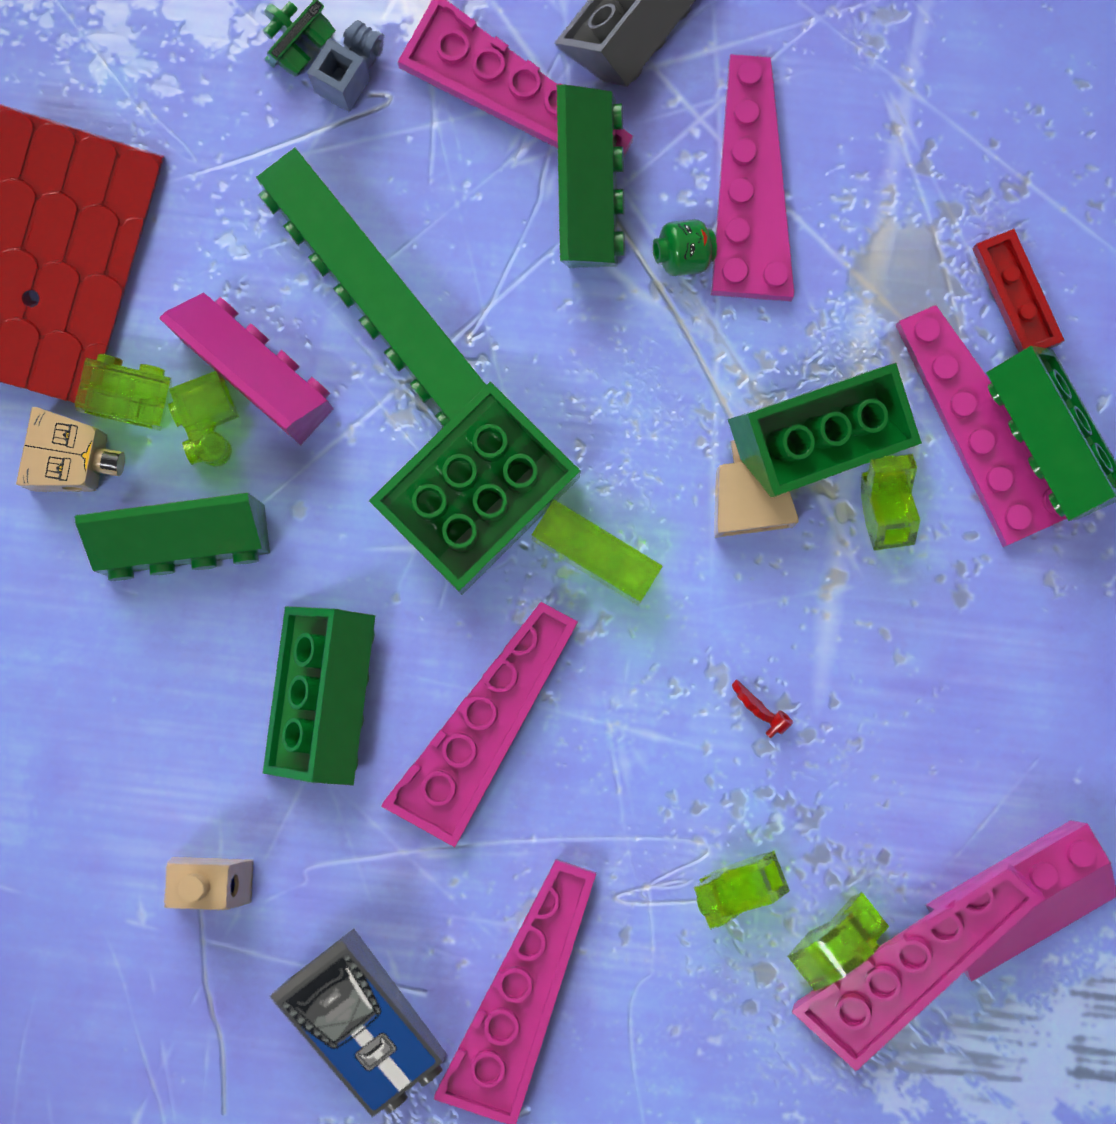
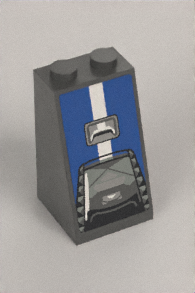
M352 929L270 995L279 1009L372 1117L383 1109L387 1114H390L407 1100L408 1096L405 1092L417 1082L423 1087L443 1071L440 1064L444 1061L445 1050L355 929Z

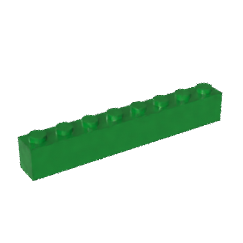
M294 147L256 176L263 189L258 194L259 198L273 215L278 211L281 212L288 221L283 227L298 246L305 242L313 252L308 256V259L322 277L328 273L338 284L333 288L337 296L347 308H350L353 304L363 315L358 320L361 326L373 340L378 336L381 337L389 347L384 351L388 360L398 372L405 367L414 379L409 383L410 387L423 403H426L428 400L433 402L440 411L435 415V418L444 427L486 386L485 382Z

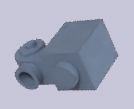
M360 20L354 21L345 29L343 33L344 47L328 39L307 72L316 94L348 112L351 111L370 81L368 69L375 63L376 58L381 55L383 50L384 34L377 30L373 31V28L370 26L366 27V24Z

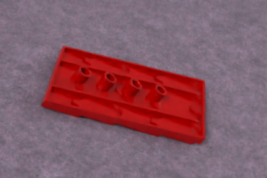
M0 104V382L65 401H71L86 407L92 405L165 156ZM29 290H34L39 295V302L30 298Z

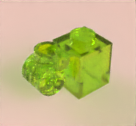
M217 371L169 388L173 402L168 403V408L175 424L178 427L182 425L186 430L188 440L183 441L182 445L190 464L204 462L209 466L216 467L227 463L231 458L232 446L222 435L214 432L216 426L239 418L226 380Z

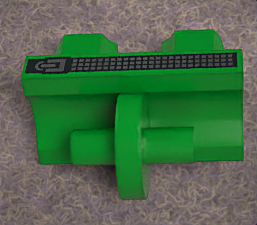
M313 0L294 22L290 18L296 13L298 8L291 1H288L281 10L273 4H269L264 9V13L270 22L262 30L269 39H272L279 31L284 33L267 51V56L264 59L272 68L279 64L284 70L297 77L310 62L311 58L295 43L305 34L321 49L327 40L336 32L335 28L322 14L325 6L319 0Z

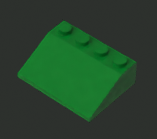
M490 381L369 502L463 595L580 478L581 470Z

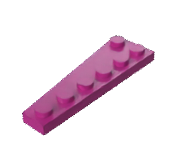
M432 0L398 60L399 68L558 148L557 85L562 84H556L541 73L540 68L534 63L519 57L501 39L496 36L493 38L477 26L476 21L447 0ZM624 129L616 130V146H623L625 157L632 144L633 136Z
M730 54L715 235L717 253L713 262L711 295L791 302L794 297V285L771 57Z
M937 305L898 321L895 326L1002 547L1067 519L1065 515L1061 517L1053 508L1049 499V494L1053 492L1045 478L1039 479L1032 470L1028 461L1032 454L1024 441L1020 443L1012 434L1008 425V421L1012 418L1004 405L999 406L991 396L988 389V384L991 381Z
M540 602L468 696L457 707L442 729L431 740L416 762L413 763L390 792L381 807L449 845L456 847L578 621Z
M555 859L436 1090L434 1100L505 1124H517L596 872Z
M1006 862L799 999L793 1005L792 1013L857 1071L1043 900L1042 892L1009 862Z

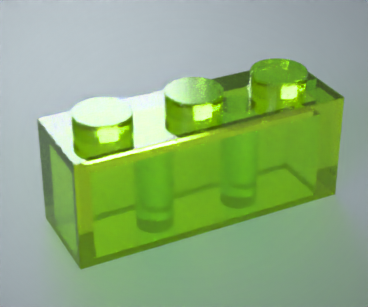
M554 499L531 535L533 542L639 606L663 567Z

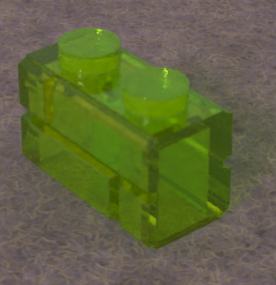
M98 354L97 360L85 359L74 406L77 412L161 431L172 386L171 378L164 376V369L147 364H140L139 370L123 367L122 359L105 354Z

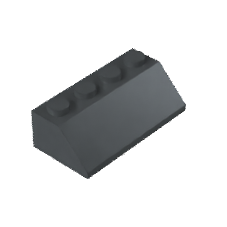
M588 0L554 44L603 82L628 87L631 82L639 77L643 66L654 52L665 44L667 36L676 24L687 16L695 0Z

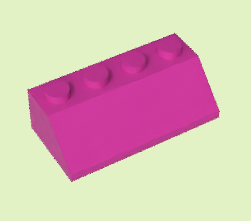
M203 292L171 308L160 316L159 319L183 343L298 444L302 445L332 412L333 407L326 400L330 392L313 377L307 382L295 372L299 365L285 352L280 350L275 355L265 346L269 339L250 323L244 328L234 319L239 313L223 298L219 297L214 302Z
M1070 820L925 904L931 913L1006 862H1009L1042 892L1043 900L965 971L969 981L972 982L1116 898V885L1111 862L1088 823Z

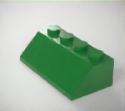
M557 85L560 261L568 268L618 267V256H625L624 231H617V214H624V189H617L616 172L624 171L623 146H616V130L623 129L622 103L615 104V97L612 91L572 85Z
M1029 346L987 371L986 373L992 382L988 384L989 392L999 406L1004 405L1011 416L1012 419L1008 421L1009 428L1020 443L1025 442L1032 454L1028 458L1032 470L1039 479L1045 478L1053 493L1049 494V499L1055 511L1061 517L1065 515L1068 521H1072L1115 503L1116 461L1053 349Z
M897 363L872 369L728 419L741 461L770 497L784 494L922 444Z
M248 492L75 515V524L92 570L108 575V581L133 579L134 572L149 570L150 575L172 574L176 572L175 566L191 564L192 570L211 569L217 567L218 560L233 559V564H249L258 562V555L270 554L265 505Z
M285 606L263 774L311 783L354 786L355 772L358 767L360 733L364 722L363 710L366 687L369 682L368 671L371 648L375 636L374 624L376 615L331 608Z

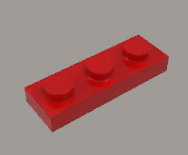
M1015 229L977 243L972 250L1018 352L1023 351L1029 346L1050 349L1064 342L1062 333Z

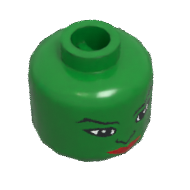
M697 219L669 222L662 227L659 238H655L653 241L655 262L661 263L665 272L671 276L702 273L707 270L710 262H713L716 258L717 243L715 234L712 229H707L706 225Z

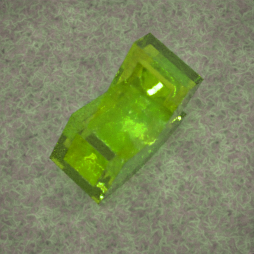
M913 454L889 455L880 459L870 460L869 471L861 474V500L864 519L874 551L915 545L921 520L912 496L917 471Z
M775 851L747 858L718 869L700 878V884L694 887L698 908L702 915L705 916L709 929L726 925L742 912L773 904L790 891Z
M861 892L851 897L830 922L809 931L787 957L812 989L816 991L842 979L865 962L880 947L877 941L889 925Z

